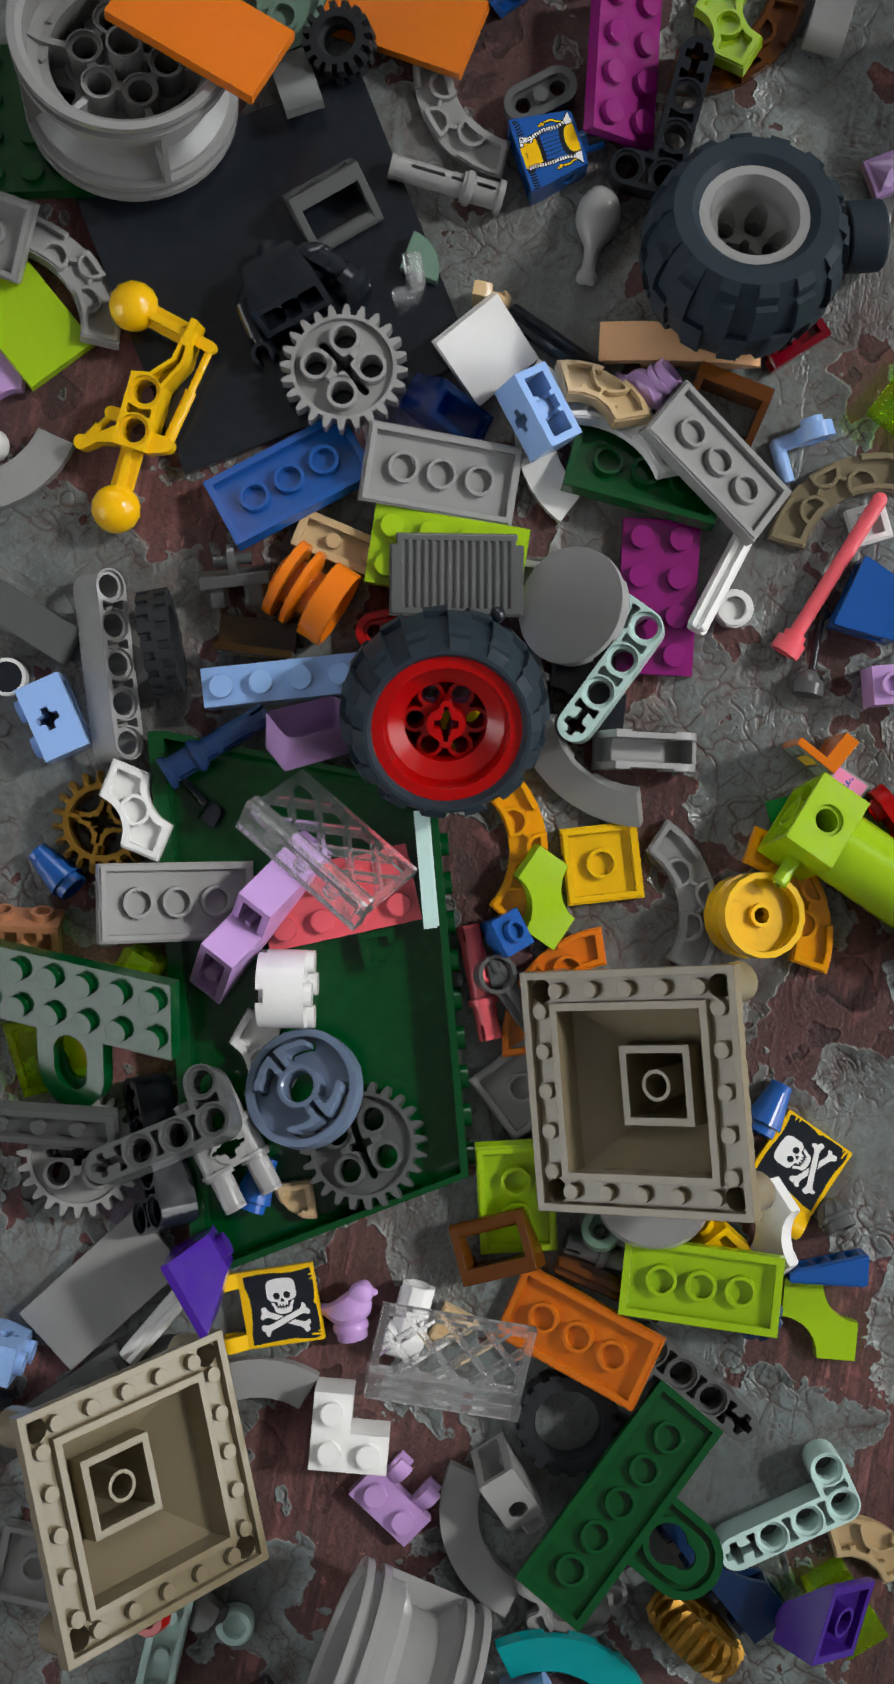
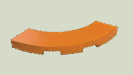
M601 926L585 929L561 939L554 950L549 947L532 961L524 972L546 971L559 968L584 970L607 965ZM519 978V980L517 981L516 984H517L518 987L521 989V986H520V978ZM506 1009L502 1024V1056L504 1058L526 1055L525 1047L512 1048L523 1040L525 1036L522 1029Z

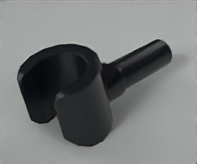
M186 778L181 785L197 803L203 806L198 818L209 826L217 828L225 816L224 808L210 800L189 778Z

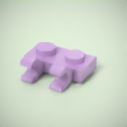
M404 1450L400 1451L387 1465L386 1476L363 1474L349 1488L348 1493L403 1547L431 1521V1513L427 1509L431 1508L440 1499L441 1495L438 1492L442 1487L430 1476L411 1495L400 1484L412 1472L413 1468L410 1465L414 1462Z

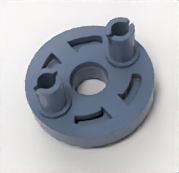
M307 1028L285 1032L266 1044L250 1067L245 1086L246 1105L250 1118L265 1137L287 1148L312 1150L326 1146L344 1134L358 1114L363 1098L361 1065L352 1051L343 1042L328 1033ZM313 1044L316 1045L315 1051H310V1052L302 1053V1054H300V1055L294 1057V1060L292 1059V1057H293L294 1055H296V1054H298V1053H300V1052L307 1051V1050H313V1049H314V1045H313ZM276 1074V1076H275V1078H274V1080H273V1082H272V1084H271V1087H270V1090H269V1095H268V1096H264V1094H267L268 1088H269V1085H270V1082H271L273 1076ZM303 1074H309L313 1080V1090L310 1096L304 1101L294 1102L291 1095L294 1081ZM348 1094L347 1099H346V1103H345V1105H344V1108H343L342 1112H341L340 1115H339L338 1113L340 1112V1110H341V1108H342V1106H343L345 1097H346V1095ZM324 1127L326 1128V1129H324V1130H322V1131H320V1132H318V1133L312 1134V1135H307V1136H305V1137H298V1136H304V1135H306V1134H308V1133L316 1132V1131H318V1130H320V1129H322V1128H324Z

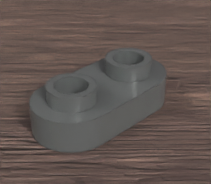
M554 65L513 85L507 91L504 98L503 111L505 118L508 121L515 118L560 112L568 108L575 100L578 82L575 74L566 66ZM553 87H560L564 93L556 96L550 90ZM524 104L530 110L527 113H519L516 107Z

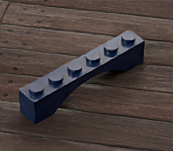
M673 1523L658 1525L656 1530L668 1545L672 1542L676 1544L681 1551L678 1554L681 1562L686 1569L689 1568L694 1562L695 1555L693 1549L687 1544L684 1532ZM723 1565L719 1580L707 1593L715 1605L722 1602L729 1613L726 1616L737 1633L742 1635L746 1632L755 1644L776 1628V1614L783 1603L786 1602L762 1569L754 1566L741 1571H733Z

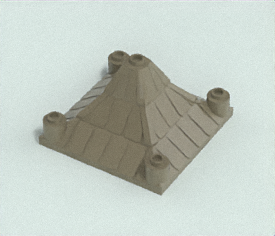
M735 961L724 964L584 970L559 968L520 973L538 1211L741 1223L761 1221L762 1212L770 1208L775 1200V1188L773 1182L766 1174L755 1169V1149L751 1125L752 1113L742 1003L749 1001L755 995L758 988V979L753 968L745 962Z
M212 1328L208 1335L200 1339L197 1333H178L170 1341L167 1350L153 1355L146 1360L137 1362L34 1408L12 1405L1 1412L0 1444L3 1447L17 1450L27 1503L30 1508L33 1532L37 1541L41 1570L45 1579L47 1599L51 1610L40 1623L38 1642L44 1651L58 1657L60 1669L68 1672L72 1671L269 1559L222 1329Z

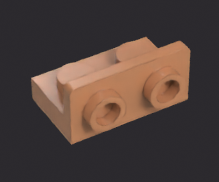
M2 903L0 904V939L63 953L62 925L66 918L65 909H55L48 905L14 907L11 904Z

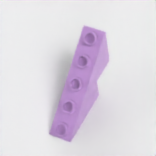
M303 829L238 893L232 913L201 943L189 981L220 1004L315 880L334 852Z

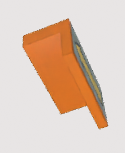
M846 732L829 736L819 750L802 737L786 741L781 748L818 776L823 772L835 774L859 744V741Z

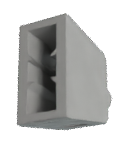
M502 1431L470 1451L478 1489L508 1530L513 1531L521 1526L526 1534H533L541 1529L545 1523V1519L541 1514L543 1508L533 1478Z

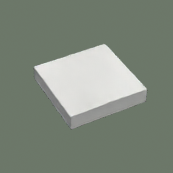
M494 292L431 341L472 403L478 407L492 397L494 392L514 374L525 370L539 359L499 295Z

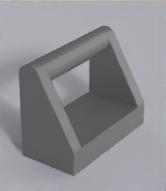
M350 157L282 195L290 214L306 242H320L335 248L384 220L383 214L358 162ZM354 183L369 210L316 239L302 211Z

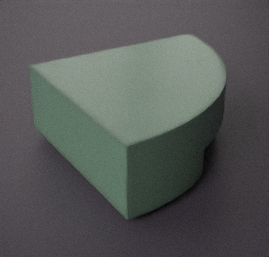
M414 231L401 263L400 272L437 286L439 279L437 253L427 238Z

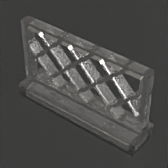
M304 769L262 798L256 795L248 800L236 825L239 831L352 931L363 923L368 913L414 877L418 870ZM299 785L303 786L312 794L313 800L294 797V789ZM270 806L287 807L288 818L281 817ZM296 809L314 811L315 821L296 819ZM322 812L335 814L341 820V825L323 823ZM298 830L316 832L317 843L308 841ZM325 834L343 836L344 847L326 845ZM351 837L363 839L370 845V850L352 848ZM327 856L345 858L346 869L339 868ZM354 859L372 861L373 873L355 870ZM380 863L392 864L401 873L398 876L382 874ZM356 881L373 883L375 894L371 896Z
M383 1301L369 1363L367 1362L364 1375V1398L518 1422L521 1412L520 1400L537 1337L536 1326ZM389 1316L406 1318L411 1327L394 1336L387 1326ZM435 1323L445 1325L450 1333L435 1342H432L424 1331ZM472 1330L483 1331L488 1339L472 1349L462 1337ZM418 1334L427 1347L409 1356L401 1343ZM511 1336L525 1338L524 1346L510 1355L501 1344V1342ZM384 1337L388 1339L385 1343H383ZM456 1340L465 1353L448 1363L439 1350ZM495 1347L503 1359L486 1369L477 1356ZM393 1348L403 1359L402 1362L394 1367L378 1364L380 1356ZM433 1354L442 1366L431 1373L421 1371L416 1364ZM472 1361L480 1372L468 1379L459 1377L454 1370ZM508 1367L516 1375L513 1386L496 1383L493 1379L494 1375Z

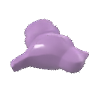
M661 358L656 363L652 362L647 369H634L629 374L615 373V376L623 382L625 379L630 382L644 398L648 407L656 412L668 399V395L672 394L682 382L677 370L671 363L665 361L664 358Z
M366 1279L355 1282L346 1293L334 1301L320 1303L322 1315L334 1323L333 1332L337 1335V1340L340 1343H355L368 1336L367 1327L369 1326V1321L366 1317L372 1309L371 1299L378 1294V1290L373 1288L372 1284Z

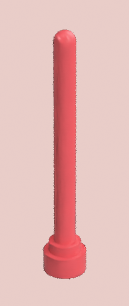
M877 492L873 495L791 628L786 627L783 633L778 632L770 645L775 651L790 660L798 661L805 650L803 646L806 641L805 633L887 504L888 498L885 493Z

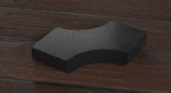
M593 661L580 666H562L551 663L549 687L562 691L573 698L594 669ZM605 684L593 686L589 694L591 702L595 704L605 703L610 697V688ZM623 694L597 731L616 728L623 729L627 694ZM583 701L579 704L578 707L585 711L582 715V721L588 713L594 719L598 715L597 712L591 710Z

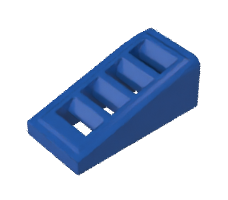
M855 1248L799 1260L798 1264L785 1276L791 1283L865 1287L868 1286L869 1255L861 1248Z

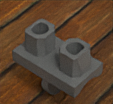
M235 542L226 543V555L212 556L214 568L228 566V568L201 571V577H198L199 591L205 590L210 609L231 606L230 587L244 586L246 604H262L272 576L271 565L239 567V565L253 563L252 552L237 553Z

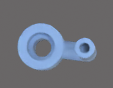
M822 414L804 418L799 421L800 428L792 433L777 437L770 442L769 448L777 476L785 485L795 481L787 451L797 447L818 444L836 436L832 419H823Z

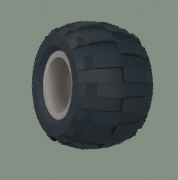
M751 132L730 134L729 139L719 143L710 140L695 148L694 152L688 154L684 161L678 164L676 169H672L651 199L640 235L641 248L638 256L643 289L646 290L647 297L650 298L651 309L654 311V315L664 329L672 328L679 335L680 343L695 352L700 348L715 353L716 359L733 361L739 358L740 355L751 354L754 359L773 354L786 343L790 344L794 339L798 340L823 316L826 307L834 299L842 282V275L848 263L850 226H848V216L846 215V205L844 202L845 197L837 180L829 179L823 170L825 164L810 151L804 153L790 145L791 141L774 135H771V138L755 137ZM719 235H725L728 238L723 239L720 238Z

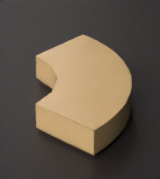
M557 360L555 371L566 402H581L594 407L606 418L612 430L646 425L651 420L652 415L644 398L626 379L623 382L616 376L604 371V366L582 360Z
M858 1514L852 1521L827 1532L833 1554L836 1558L853 1557L866 1561L877 1571L883 1584L894 1581V1531L873 1518Z

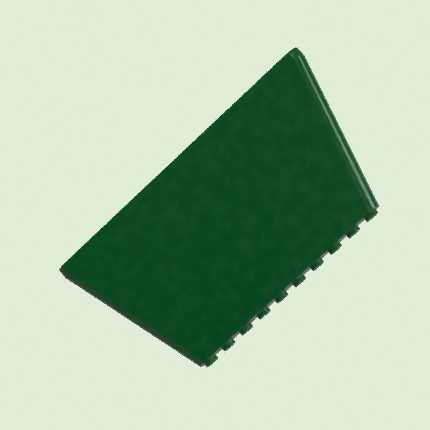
M164 730L147 732L150 772L152 773L153 806L163 819L174 825L158 863L253 861L254 878L303 829L334 852L330 859L406 843L422 913L413 812L419 811L418 809L409 806L405 809H400L383 799L378 794V787L375 784L372 785L370 781L366 783L355 769L316 762L284 771L269 752L235 746L210 761V766L207 767L208 770L204 772L198 770L187 777L204 795L224 808L225 816L219 826L215 828L198 818L203 806L197 803L181 785L185 779L180 781L179 787L174 790L155 760L160 756L165 759L185 747L184 742L189 739L197 741L201 738ZM430 817L439 914L438 928L424 929L423 914L420 920L393 925L395 926L396 937L391 953L378 967L364 972L356 934L288 948L316 951V972H319L318 995H313V1005H316L315 1028L307 1029H316L328 1033L343 1042L352 1051L361 1065L364 1092L367 1091L370 1082L377 1083L378 1094L386 1086L392 1088L391 1100L402 1094L406 1097L402 1108L414 1106L417 1109L410 1119L411 1121L421 1120L424 1122V1125L415 1130L416 1135L427 1137V1141L417 1144V1150L425 1152L427 1157L416 1158L414 1163L423 1171L422 1173H409L408 1176L413 1181L414 1186L408 1187L401 1184L399 1188L402 1192V1198L397 1199L391 1193H388V1206H382L378 1199L374 1198L373 1210H366L363 1199L360 1200L356 1210L350 1209L348 1197L341 1205L334 1204L336 1192L323 1197L321 1192L325 1183L322 1182L314 1185L318 1212L317 1219H306L297 1216V1214L281 1204L276 1197L275 1191L272 1193L271 1205L266 1207L263 1215L239 1209L226 1216L211 1185H206L205 1182H202L203 1175L193 1156L188 1157L198 1203L197 1219L189 1224L190 1237L195 1236L212 1225L215 1226L218 1233L224 1232L234 1250V1253L231 1254L233 1261L230 1269L469 1177L468 1165H476L474 1141L466 1142L465 1127L472 1126L470 1103L462 1102L461 1088L469 1087L467 1064L459 1065L458 1049H466L464 1026H456L455 1011L462 1010L461 987L453 988L451 973L459 972L457 948L449 949L448 933H456L454 910H446L445 895L453 894L451 871L443 872L442 856H449L448 833H440L438 818ZM203 941L165 942L168 977L178 979L180 988V1055L175 1058L179 1105L187 1101L182 1083L184 1074L191 1066L202 1063L221 1069L226 1073L246 1111L247 1105L244 1091L248 1069L242 1054L229 1041L247 1009L251 1007L255 1010V1003H259L258 990H255L258 955L225 999L218 1004L189 981L200 945ZM268 942L265 944L262 950L269 949ZM282 1028L279 1035L296 1029ZM313 1044V1045H314V1049H313V1050H307V1051L300 1052V1053L294 1055V1056L292 1057V1059L294 1060V1057H296V1056H298V1055H300V1054H302V1053H306V1052H310V1051H315L316 1045ZM207 1074L201 1080L200 1088L203 1094L212 1087L213 1080L210 1074ZM309 1074L299 1076L293 1085L291 1095L294 1102L304 1101L310 1096L313 1090V1080ZM379 1109L369 1112L366 1118L367 1126L372 1131L379 1129L384 1121L383 1113ZM217 1113L213 1118L212 1123L215 1131L221 1128V1123L224 1122L220 1113ZM356 1116L352 1124L356 1128L361 1140V1144L356 1146V1151L366 1154L371 1177L376 1179L378 1176L376 1168L373 1166L367 1153V1147L372 1142L361 1136ZM347 1130L333 1143L336 1145L342 1144L347 1138ZM183 1131L184 1141L186 1142L187 1137ZM260 1132L265 1144L269 1143L270 1152L267 1153L269 1158L278 1161L276 1173L281 1182L312 1178L317 1174L316 1170L303 1169V1166L312 1160L311 1156L300 1154V1150L277 1144ZM243 1138L221 1144L212 1156L224 1153L229 1158L235 1156L234 1148L239 1145V1142L243 1141ZM386 1146L382 1149L379 1158L385 1168H390L396 1163L397 1151L393 1146ZM351 1160L344 1167V1176L349 1182L356 1181L361 1174V1167L357 1161ZM239 1164L234 1167L235 1171L232 1172L238 1186L248 1170L246 1165L242 1166Z

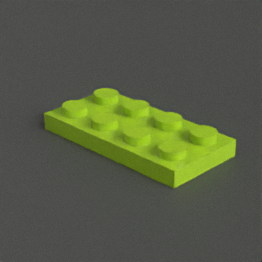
M376 504L364 584L389 588V545L397 544V532L517 534L518 540L516 545L524 546L525 570L531 529Z
M686 1242L672 1249L635 1248L625 1243L618 1315L777 1338L785 1255Z

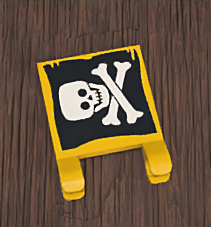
M788 1109L785 1113L781 1132L776 1133L773 1140L767 1139L755 1157V1169L763 1172L769 1178L779 1176L798 1205L800 1212L795 1217L791 1229V1238L797 1240L804 1233L810 1217L853 1153Z
M313 1261L229 1272L224 1293L239 1289L246 1332H229L224 1335L227 1355L251 1349L326 1338Z

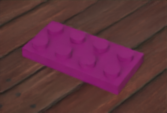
M591 0L584 132L629 148L648 151L653 148L662 0Z
M623 517L619 571L623 580L627 583L628 592L654 610L661 617L665 627L663 641L638 675L692 677L695 632L690 631L687 628V624L697 600L701 530L699 528L664 519ZM651 620L641 621L637 625L636 635L641 639H650L656 635L658 625ZM628 652L618 653L614 657V669L616 671H628L634 664V657Z

